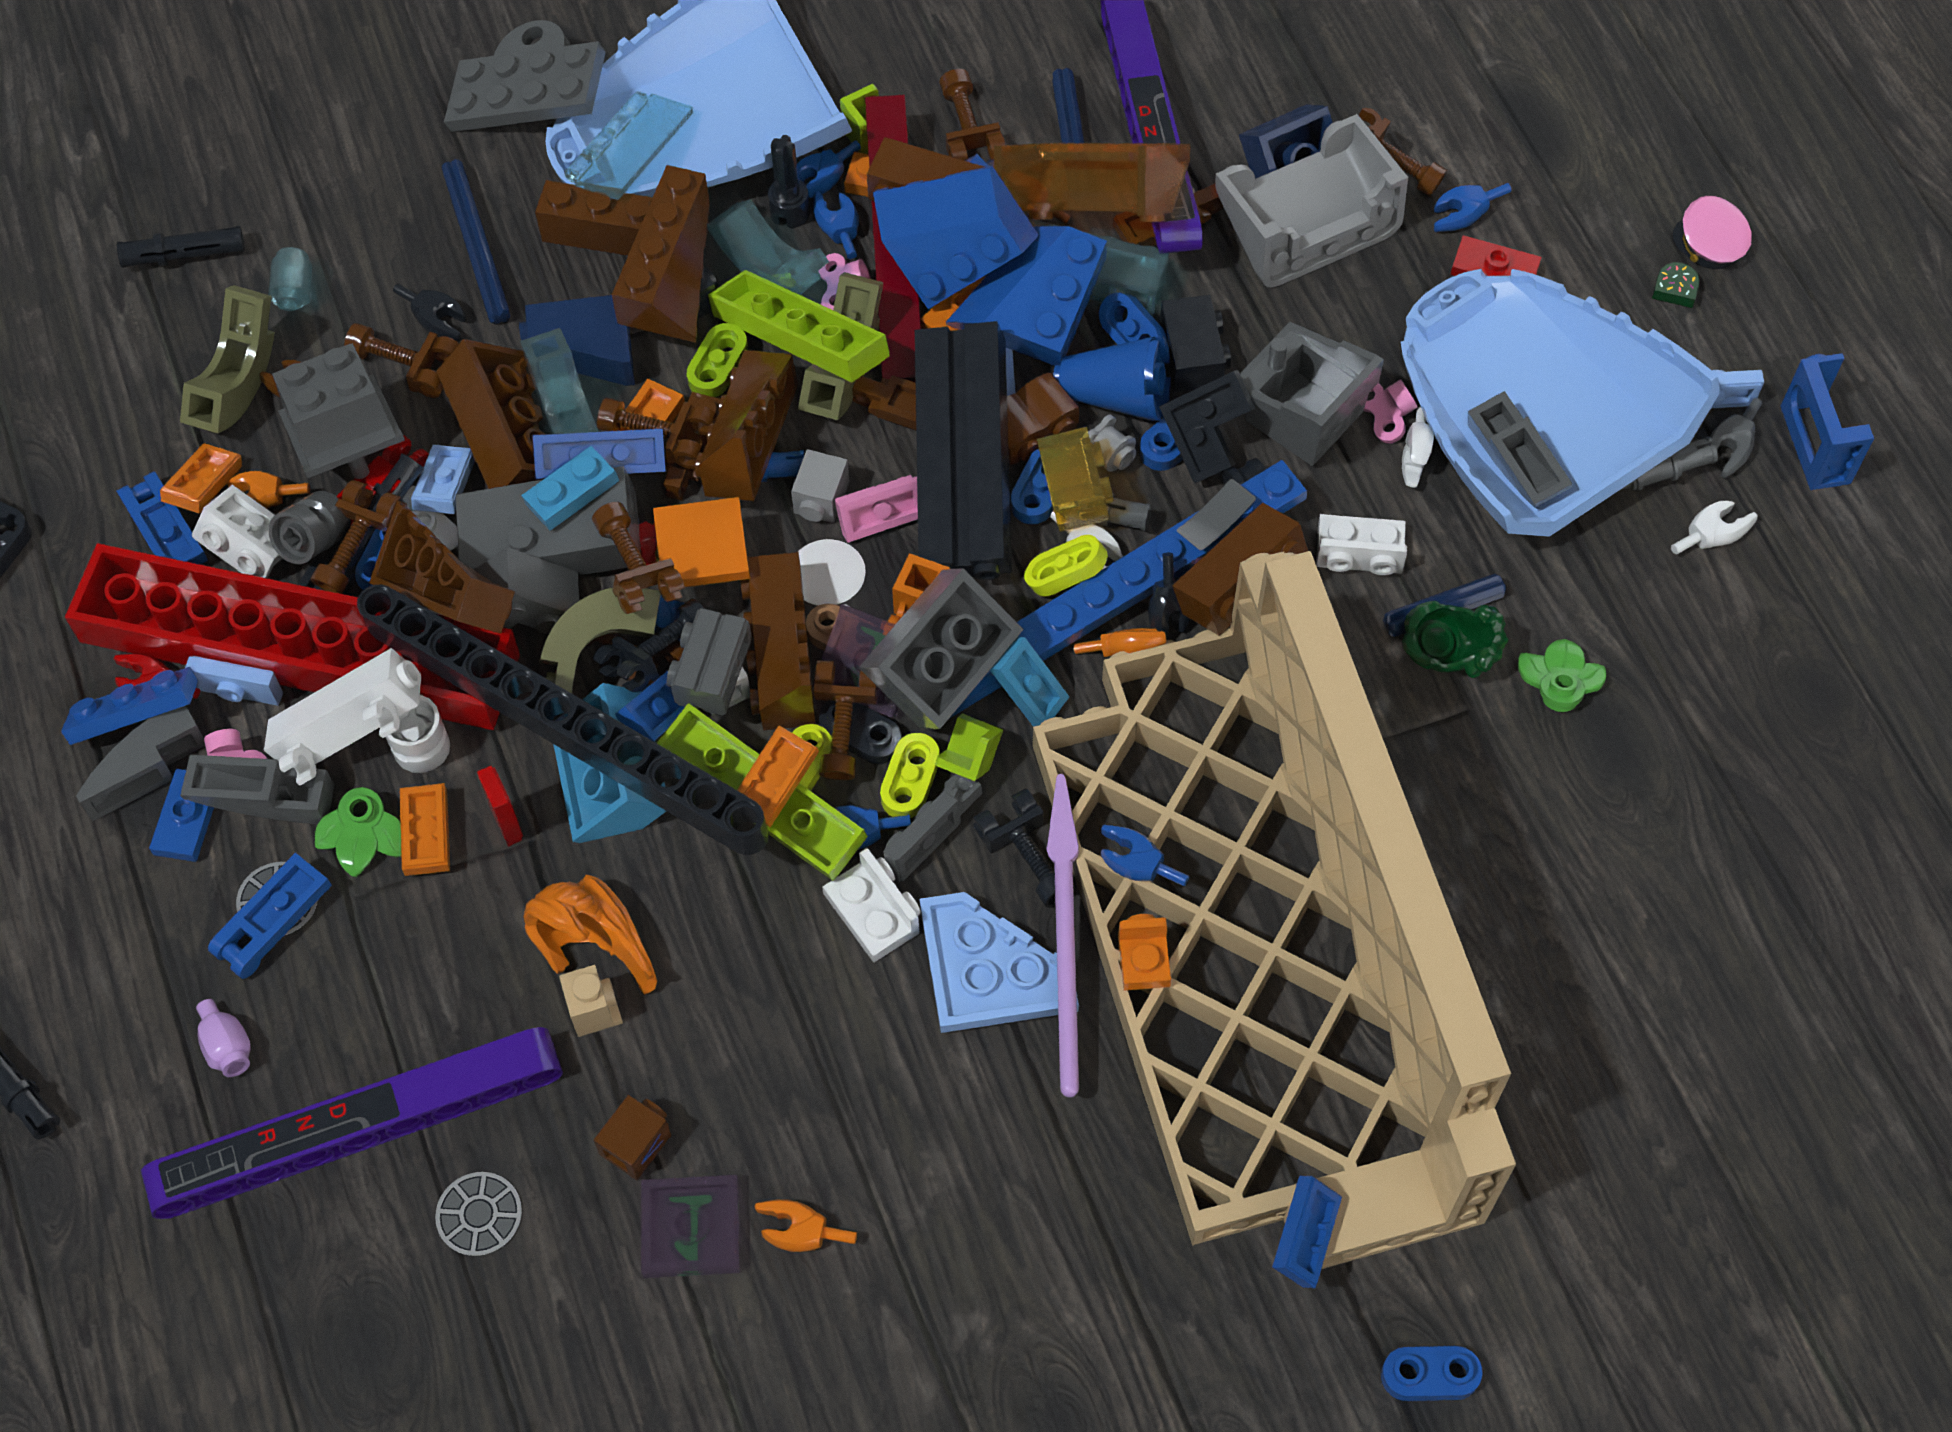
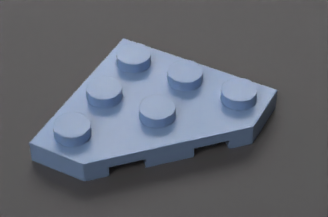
M965 892L919 899L941 1033L1058 1015L1056 952L1052 954L1034 942L1032 936L1005 918L999 919L981 907L978 900ZM1076 992L1077 1012H1078V1011H1079V1003H1078L1077 992Z

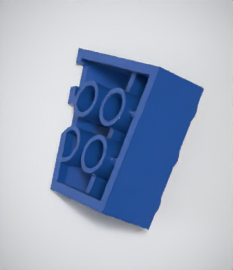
M993 166L949 174L945 178L923 182V180L911 182L906 186L892 189L886 187L873 192L881 241L928 309L1022 254L1039 236Z
M1034 226L1039 236L1022 254L988 273L946 321V325L962 330L964 329V324L998 321L1006 340V348L1056 366L1061 364L1062 358L1068 352L1105 263L1107 240L1069 226Z

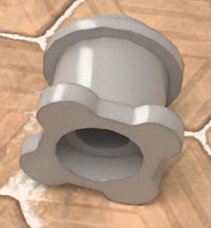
M1111 414L1104 417L1102 422L1094 429L1088 431L1083 439L1085 444L1083 455L1088 459L1096 455L1104 462L1105 469L1110 472L1117 469H1125L1136 456V450L1134 449L1136 445L1135 438L1130 435L1125 436L1114 427L1116 418Z

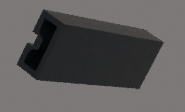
M998 321L964 324V329L950 331L948 326L915 330L918 556L950 567V569L963 568L971 577L979 580H994L1000 574L1012 573L1006 340Z

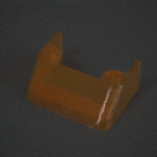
M1032 143L994 145V169L1022 211H1029V219H1053V211L1072 210L1128 211L1137 213V216H1140V221L1143 222L1165 221V214L1173 213L1190 163L1189 143Z

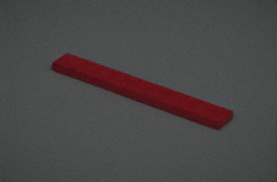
M905 95L865 97L869 168L884 137L908 144ZM871 200L876 281L884 282L878 309V316L880 318L879 332L886 336L890 355L881 362L882 378L891 379V376L894 375L915 383V330L921 329L919 298L917 292L881 241L875 201Z

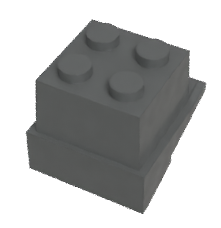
M1289 322L1240 373L1256 408L1246 413V421L1313 466L1363 413L1369 392L1379 383L1384 359L1344 340L1339 343Z
M353 343L340 348H333L325 354L301 363L289 365L283 370L272 373L284 409L278 412L307 478L346 463L349 464L354 478H365L369 474V468L364 456L405 441L374 375L368 376Z

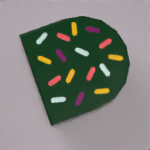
M1673 262L1665 265L1658 274L1652 299L1692 308L1699 286L1697 272L1691 266L1684 263Z

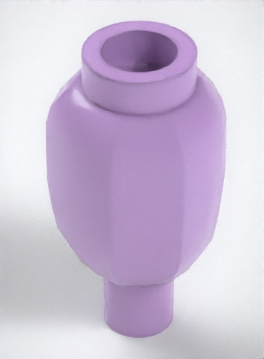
M206 999L201 1001L196 1007L202 1019L198 1025L197 1035L201 1052L207 1064L213 1069L222 1071L226 1077H235L242 1074L250 1066L248 1057L251 1051L250 1040L243 1026L231 1014L219 1012L214 1000Z

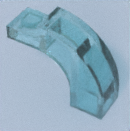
M752 200L735 203L708 224V230L715 241L741 272L747 270L799 295L821 279L818 271L829 263L820 248L798 251L782 241L769 227Z
M558 328L520 341L551 434L599 432L586 401L571 350L561 329Z

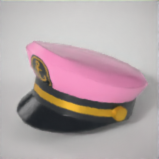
M1704 196L1692 202L1685 211L1683 219L1676 224L1673 230V239L1679 250L1689 257L1692 262L1710 269L1728 267L1743 257L1751 246L1752 232L1747 219L1735 205L1716 196Z

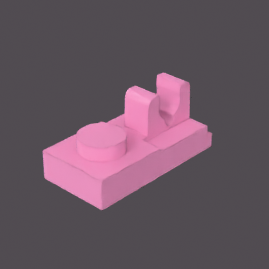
M917 476L901 477L891 482L872 486L834 499L842 534L846 541L851 542L917 520Z

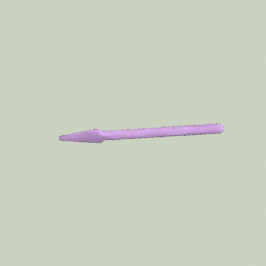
M1059 774L1056 777L1047 853L1055 868L1060 1089L1064 1096L1071 1098L1079 1091L1073 862L1078 857L1079 845L1066 778L1063 774Z

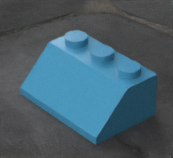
M602 683L582 700L618 720L614 714L642 691L631 692L624 687ZM564 713L555 721L563 720L568 714ZM605 735L593 736L588 740V743H597ZM554 745L573 842L583 843L641 830L666 812L644 797ZM631 757L628 760H626L624 764H636L642 759V757Z

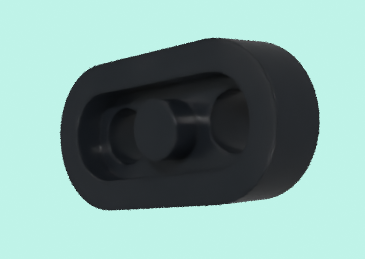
M836 701L825 703L819 714L820 726L829 732L831 738L833 737ZM853 703L848 751L873 764L890 762L895 747L901 739L899 727L892 720L864 705ZM876 733L886 735V738L881 741L873 740L871 737Z

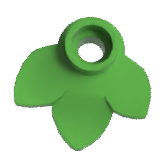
M1567 639L1552 642L1546 649L1545 656L1520 653L1518 658V669L1522 679L1529 685L1540 689L1544 704L1554 711L1567 712L1573 710L1583 700L1584 694L1600 690L1606 680L1605 666L1585 663L1581 647Z
M364 787L354 788L341 798L338 809L323 816L318 823L315 831V847L321 850L336 848V855L340 865L352 877H357L370 864L376 851L392 857L402 856L401 822L395 816L384 811L383 801L376 792ZM358 802H366L368 805L366 814L361 817L354 816V806Z

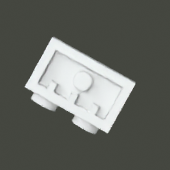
M233 484L203 508L192 532V537L239 572L268 578L273 566L282 559L272 546L269 538V524L275 515Z
M1320 514L1317 538V567L1328 568L1336 572L1361 570L1371 571L1377 575L1402 574L1407 556L1405 521Z
M867 848L859 853V864L838 876L834 881H830L822 888L827 900L873 963H875L919 934L918 916L921 915V911L909 892L906 891L901 894L893 883L895 875L885 859L882 857L875 859Z

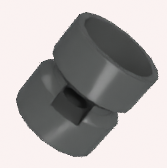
M317 491L276 514L269 524V538L276 552L288 562L304 564L320 555L323 551L338 544L351 527V519L347 518L335 506L339 498L326 491Z

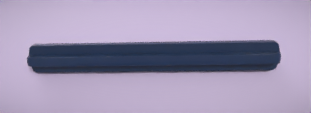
M454 159L451 162L446 161L442 165L443 175L489 322L496 325L500 322H507L511 315L463 163L458 159Z

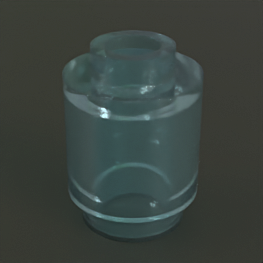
M293 247L282 248L271 261L268 295L271 296V302L282 310L295 311L310 302L313 267L309 261L308 254L303 250Z

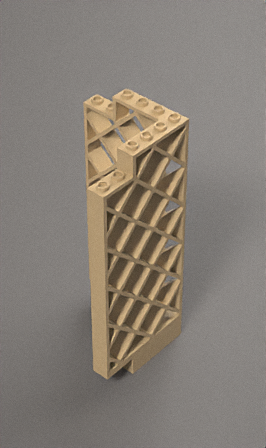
M1283 551L1271 555L1268 553L1253 555L1246 561L1240 562L1232 623L1229 629H1226L1220 636L1210 630H1205L1196 634L1193 638L1177 642L1167 640L1166 644L1133 653L1121 651L1112 655L1109 659H1105L1103 661L1102 681L1111 707L1098 706L1088 709L1079 716L1067 719L1054 717L1045 720L1039 726L1033 727V749L1052 807L1056 777L1059 774L1065 776L1067 787L1082 794L1072 811L1079 845L1078 857L1073 862V874L1192 1245L1282 1220L1286 1222L1297 1184L1243 1198L1272 1145L1327 1174V1176L1316 1179L1342 1196L1322 1269L1485 1224L1516 1166L1495 1110V1106L1507 1084L1511 1071L1312 553L1308 551L1294 554L1284 553ZM1246 652L1249 668L1244 673L1239 684L1198 664ZM1154 676L1134 710L1129 709L1121 684ZM1170 681L1224 707L1203 745L1149 719ZM1238 715L1279 734L1284 763L1280 766L1273 779L1217 752ZM1119 733L1096 772L1053 751L1054 749ZM1134 741L1189 768L1166 807L1111 780ZM1203 775L1259 802L1237 842L1181 815ZM1098 802L1153 829L1148 838L1157 849L1160 850L1168 837L1224 865L1200 907L1150 881H1134L1122 877L1110 869L1101 856L1081 847L1078 834ZM1272 810L1315 831L1319 862L1316 864L1309 879L1251 850ZM1237 872L1296 901L1273 943L1214 914ZM1092 881L1115 892L1104 913H1102ZM1130 900L1187 929L1169 960L1171 986L1141 989L1150 995L1137 1017L1128 990H1123L1120 952L1113 947L1110 933ZM1308 908L1351 929L1357 962L1346 981L1285 951ZM1200 936L1260 966L1236 1010L1176 980ZM1272 973L1333 1003L1310 1048L1248 1017ZM1163 1001L1223 1032L1197 1079L1147 1052L1143 1036ZM1344 1010L1390 1032L1395 1068L1384 1087L1320 1055ZM1235 1039L1297 1070L1272 1118L1210 1086ZM1308 1077L1372 1109L1348 1157L1283 1124ZM1159 1086L1185 1099L1172 1125ZM1197 1107L1260 1139L1234 1188L1193 1168L1182 1160L1177 1143ZM1382 1115L1425 1137L1418 1151L1357 1167V1163ZM1194 1194L1215 1206L1198 1210Z

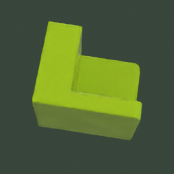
M870 84L840 99L841 113H844L852 130L846 136L851 142L856 140L861 146L858 152L868 154L865 97L879 96L878 89L874 84Z
M961 714L957 718L947 750L938 755L935 765L976 781L990 770L1003 730L968 715Z

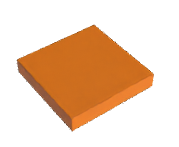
M739 497L653 508L659 562L671 558L674 563V569L680 573L685 587L750 579Z

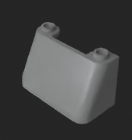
M1358 114L1342 121H1336L1327 127L1321 141L1320 152L1256 179L1253 171L1247 165L1229 166L1223 171L1216 173L1215 188L1256 275L1265 286L1276 287L1391 237L1403 222L1408 176Z

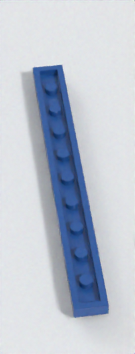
M1283 460L1277 462L1241 484L1242 487L1256 497V500L1222 535L1205 549H1197L1177 532L1180 526L1196 514L1194 513L1107 566L1095 576L1081 582L1019 620L1017 623L1024 629L1019 637H1025L1042 661L1046 660L1153 594L1155 582L1163 580V553H1173L1174 578L1177 579L1188 572L1262 502L1284 513L1307 499V490ZM990 670L951 717L1002 687Z

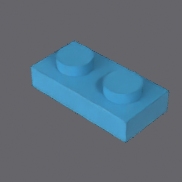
M590 446L521 496L526 506L551 531L620 480L616 471Z
M1018 636L990 669L1033 727L1039 726L1047 719L1054 718L1069 698V695L1025 637Z

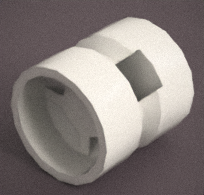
M420 695L419 705L399 716V729L386 736L396 762L403 769L412 773H425L436 769L444 763L450 751V740L437 706L429 698Z

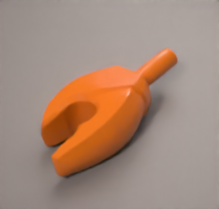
M262 471L240 473L231 478L227 483L228 487L233 484L241 491H249L246 495L266 509L282 504L283 495L310 493L309 483L283 485L280 477Z
M1153 628L1123 629L1101 634V640L1074 643L1075 654L1102 651L1104 657L1112 656L1121 651L1133 653L1166 644V633Z
M776 1199L755 1204V1210L758 1213L772 1215L778 1219L786 1218L792 1222L790 1228L785 1231L761 1230L762 1237L766 1241L782 1250L790 1252L815 1250L821 1248L823 1239L850 1244L856 1243L857 1232L826 1227V1217L801 1202Z

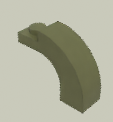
M846 272L842 273L839 276L833 311L878 331L880 318H877L884 282ZM812 364L805 370L798 410L834 420L840 419L853 402L852 388L856 380L851 383Z
M235 285L225 288L222 326L218 346L205 371L199 376L184 382L180 423L220 433L235 424L246 412L262 383L259 374L262 371L266 372L272 351L275 332L268 330L271 304L270 295Z
M613 588L598 591L575 603L553 626L543 647L539 663L556 666L555 673L547 671L546 679L571 693L579 654L591 641L603 635L613 633L645 638L652 637L655 631L661 595L659 590L641 589L645 600L640 602L643 610L630 614H625L621 609L618 597H615L612 591Z

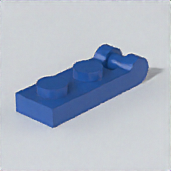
M155 471L144 476L145 481L132 488L126 485L116 490L154 555L200 565L208 561L200 544L192 537V531L178 508L161 502L160 489L164 485ZM151 496H154L153 498H151V499H149V500H147V501H145V502L139 504L140 502L144 501L145 499H147V498H149V497H151Z
M294 853L213 937L208 945V951L218 960L226 959L231 964V971L241 979L248 978L257 970L261 959L332 886L330 881L297 853ZM246 934L252 940L242 949L238 946V941Z

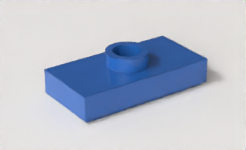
M176 769L149 850L155 856L197 862L214 807L183 799L180 795L186 770Z
M1299 1176L1272 1266V1268L1304 1288H1316L1342 1199L1341 1195L1313 1176Z

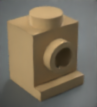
M595 965L559 975L570 1017L578 1037L623 1024L609 978L600 980Z

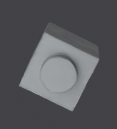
M807 449L791 490L795 514H799L809 521L818 522L823 520L835 523L838 513L834 499L845 495L850 482L848 459Z

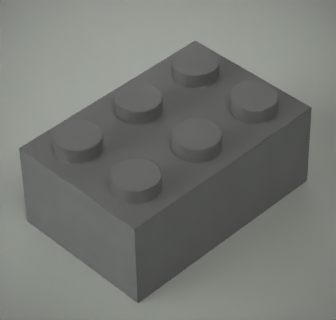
M963 568L942 570L859 666V669L919 728L940 729L1024 629Z

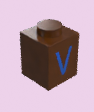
M628 1095L593 1140L599 1155L635 1180H638L671 1137L669 1126L665 1119L667 1114L648 1099H644L640 1103Z

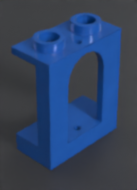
M1843 353L1827 356L1815 354L1806 359H1801L1780 406L1810 490L1851 484L1874 440L1869 424L1842 428L1832 403L1829 390L1845 359ZM1809 408L1821 439V445L1816 455L1799 409Z

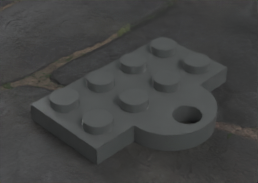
M536 20L522 24L503 38L494 56L459 60L444 123L451 132L592 114L606 51L599 41L570 45L561 28L551 21ZM541 37V39L538 42L531 44L533 40Z

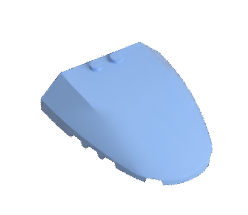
M678 0V4L660 17L655 13L647 18V27L630 41L624 37L618 42V51L602 66L592 114L557 118L553 128L547 127L546 150L551 165L563 183L653 197L666 165L705 173L707 187L709 188L772 168L771 142L774 138L780 139L782 135L790 136L791 142L795 144L797 158L850 133L852 130L844 113H840L776 0Z
M1482 269L1461 273L1438 284L1413 305L1406 317V333L1404 341H1401L1403 360L1414 393L1442 451L1476 499L1508 534L1550 537L1687 446L1720 394L1718 375L1656 330L1652 329L1647 333L1635 326L1629 315L1624 312H1620L1618 315L1612 314L1600 308L1597 300L1591 296L1586 300L1580 299L1567 293L1563 284L1515 269L1511 270L1510 276H1486ZM1503 391L1506 392L1523 419L1528 417L1572 482V488L1535 508L1509 482L1468 426V411Z

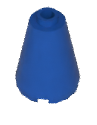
M1150 337L1064 356L1061 364L1055 366L1053 377L1073 401L1151 421H1160L1161 417L1164 416L1159 406L1169 402L1171 377H1166L1164 364H1171L1168 343L1165 337Z

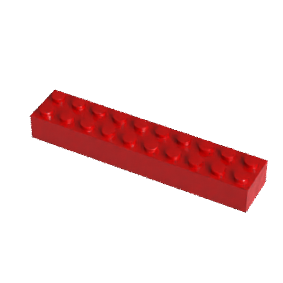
M99 543L95 546L65 615L66 621L80 643L132 654H144L156 659L184 665L187 664L189 656H196L271 670L274 672L279 685L311 692L322 689L391 648L375 639L369 633L357 608L358 597ZM388 610L379 611L375 616L382 615ZM437 614L518 662L520 652L512 629L503 628L500 634ZM424 630L415 631L410 636L419 635ZM459 651L449 652L445 657H452ZM397 652L403 659L411 661L417 667L421 674L420 695L429 698L437 706L441 719L494 730L500 714L499 711ZM495 671L484 673L480 678L491 677Z

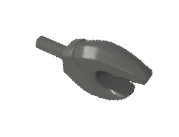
M1753 398L1742 416L1734 414L1717 425L1710 435L1713 443L1709 444V446L1715 444L1717 451L1720 447L1726 446L1733 451L1721 473L1722 478H1727L1745 464L1752 453L1756 427L1752 419L1762 405V401L1758 398Z

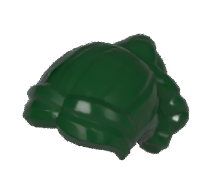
M1429 601L1413 608L1406 615L1404 622L1406 634L1402 640L1403 650L1416 664L1424 669H1432L1438 672H1457L1465 669L1469 677L1476 678L1482 672L1489 671L1492 665L1502 658V650L1506 643H1508V638L1504 632L1506 625L1504 617L1494 606L1480 605L1475 611L1464 607L1440 604L1438 601Z

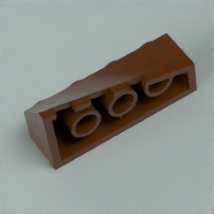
M666 165L612 292L618 324L696 343L697 317L700 309V287L704 270V247H706L710 209L705 173Z
M463 339L436 372L487 488L491 489L545 479H535L532 436L546 434L539 430L538 423L543 418L540 406L535 405L532 398V393L536 389L534 376L527 374L526 370L530 363L529 353L527 351Z
M744 350L738 367H733L727 395H722L720 398L717 420L715 423H711L708 428L705 450L703 453L700 452L696 458L695 472L697 478L702 480L705 496L718 498L739 497V500H755L798 386L792 354Z
M396 501L369 583L372 585H386L419 605L453 620L501 634L504 623L511 614L515 591L491 582L461 562L404 503Z
M799 552L747 557L750 579L741 580V591L743 600H751V611L743 612V617L749 621L751 636L754 637L755 649L747 651L749 676H757L758 688L750 689L752 715H761L763 731L775 730L778 726L785 729L800 727L805 724H816Z

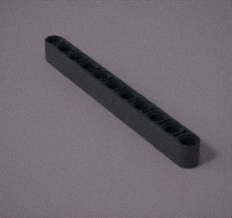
M378 584L367 587L360 593L357 599V608L369 633L375 639L736 853L753 855L760 852L766 846L769 840V831L764 812L756 801L386 585ZM388 610L382 615L375 616L379 611ZM424 630L419 635L410 636L415 631ZM459 651L452 657H445L449 652ZM495 671L491 677L480 678L484 673ZM522 693H532L523 700H516V697ZM568 714L563 720L551 721L556 715ZM605 735L597 743H588V740L593 736ZM631 757H642V759L636 764H624L625 761ZM667 779H680V781L674 786H661V784ZM704 801H718L717 804L710 809L698 808L699 805ZM745 822L756 824L754 828L747 832L736 830L740 824Z

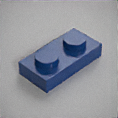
M668 671L614 714L621 723L653 742L671 726L685 708L674 702L672 689L670 686H667Z

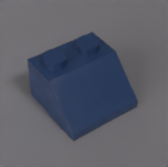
M1306 104L1238 134L1248 166L1253 171L1255 179L1320 152L1324 132L1333 123L1328 106Z

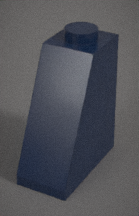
M612 295L525 305L526 322H519L522 347L530 346L534 363L625 386L635 385L630 327L617 323Z

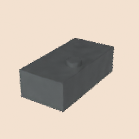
M614 467L613 469L616 471L620 481L551 531L526 506L521 496L542 480L456 494L459 560L475 570L500 551L509 547L577 571L578 576L628 568L612 538L602 537L598 533L592 522V516L597 509L607 503L621 502L631 518L630 526L627 528L628 533L641 554L636 489L625 467Z

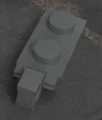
M955 774L945 782L944 791L934 801H928L920 808L915 820L903 832L899 831L890 838L883 853L885 861L895 875V880L903 882L961 824L960 816L982 795V787L979 782Z

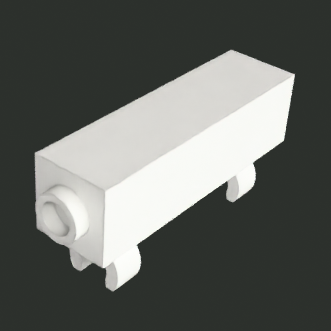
M390 648L268 719L264 751L273 759L279 761V767L282 772L295 768L297 772L296 783L302 785L316 776L315 764L374 730L380 728L379 735L382 738L397 731L400 726L399 716L419 705L421 674L411 661L403 659L396 651Z

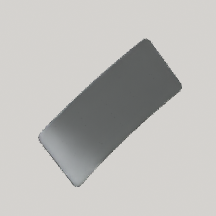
M1230 479L1201 510L1180 526L1177 532L1197 549L1203 550L1222 535L1254 503L1256 497L1235 480Z

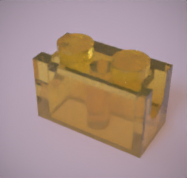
M1087 427L1037 439L1059 532L1110 520L1106 504L1114 502L1109 478H1099L1097 468L1105 466L1099 441L1090 442Z

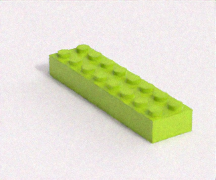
M744 270L708 294L713 316L727 323L738 325L742 330L851 383L890 356L885 334L747 270Z
M689 703L657 742L660 746L735 790L739 788L760 755ZM800 783L771 828L767 826L770 836L832 881L836 879L868 837L864 829Z

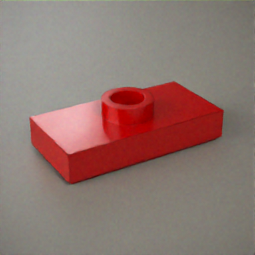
M1463 235L1450 275L1456 276L1477 269H1482L1486 276H1510L1512 269L1536 275L1542 257Z

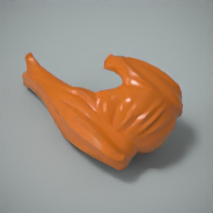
M585 875L578 883L568 881L548 885L536 894L534 899L527 902L523 916L526 934L557 974L563 973L565 967L569 965L560 948L561 946L568 943L590 942L596 943L601 949L610 953L611 956L616 955L623 961L634 975L643 994H648L656 989L657 978L639 933L626 907L601 879Z

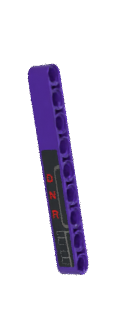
M1100 0L1103 27L1158 251L1161 255L1201 250L1202 228L1144 1Z
M542 1027L528 1029L151 1161L143 1166L141 1174L152 1217L156 1219L176 1217L552 1084L562 1076L563 1071L550 1031Z

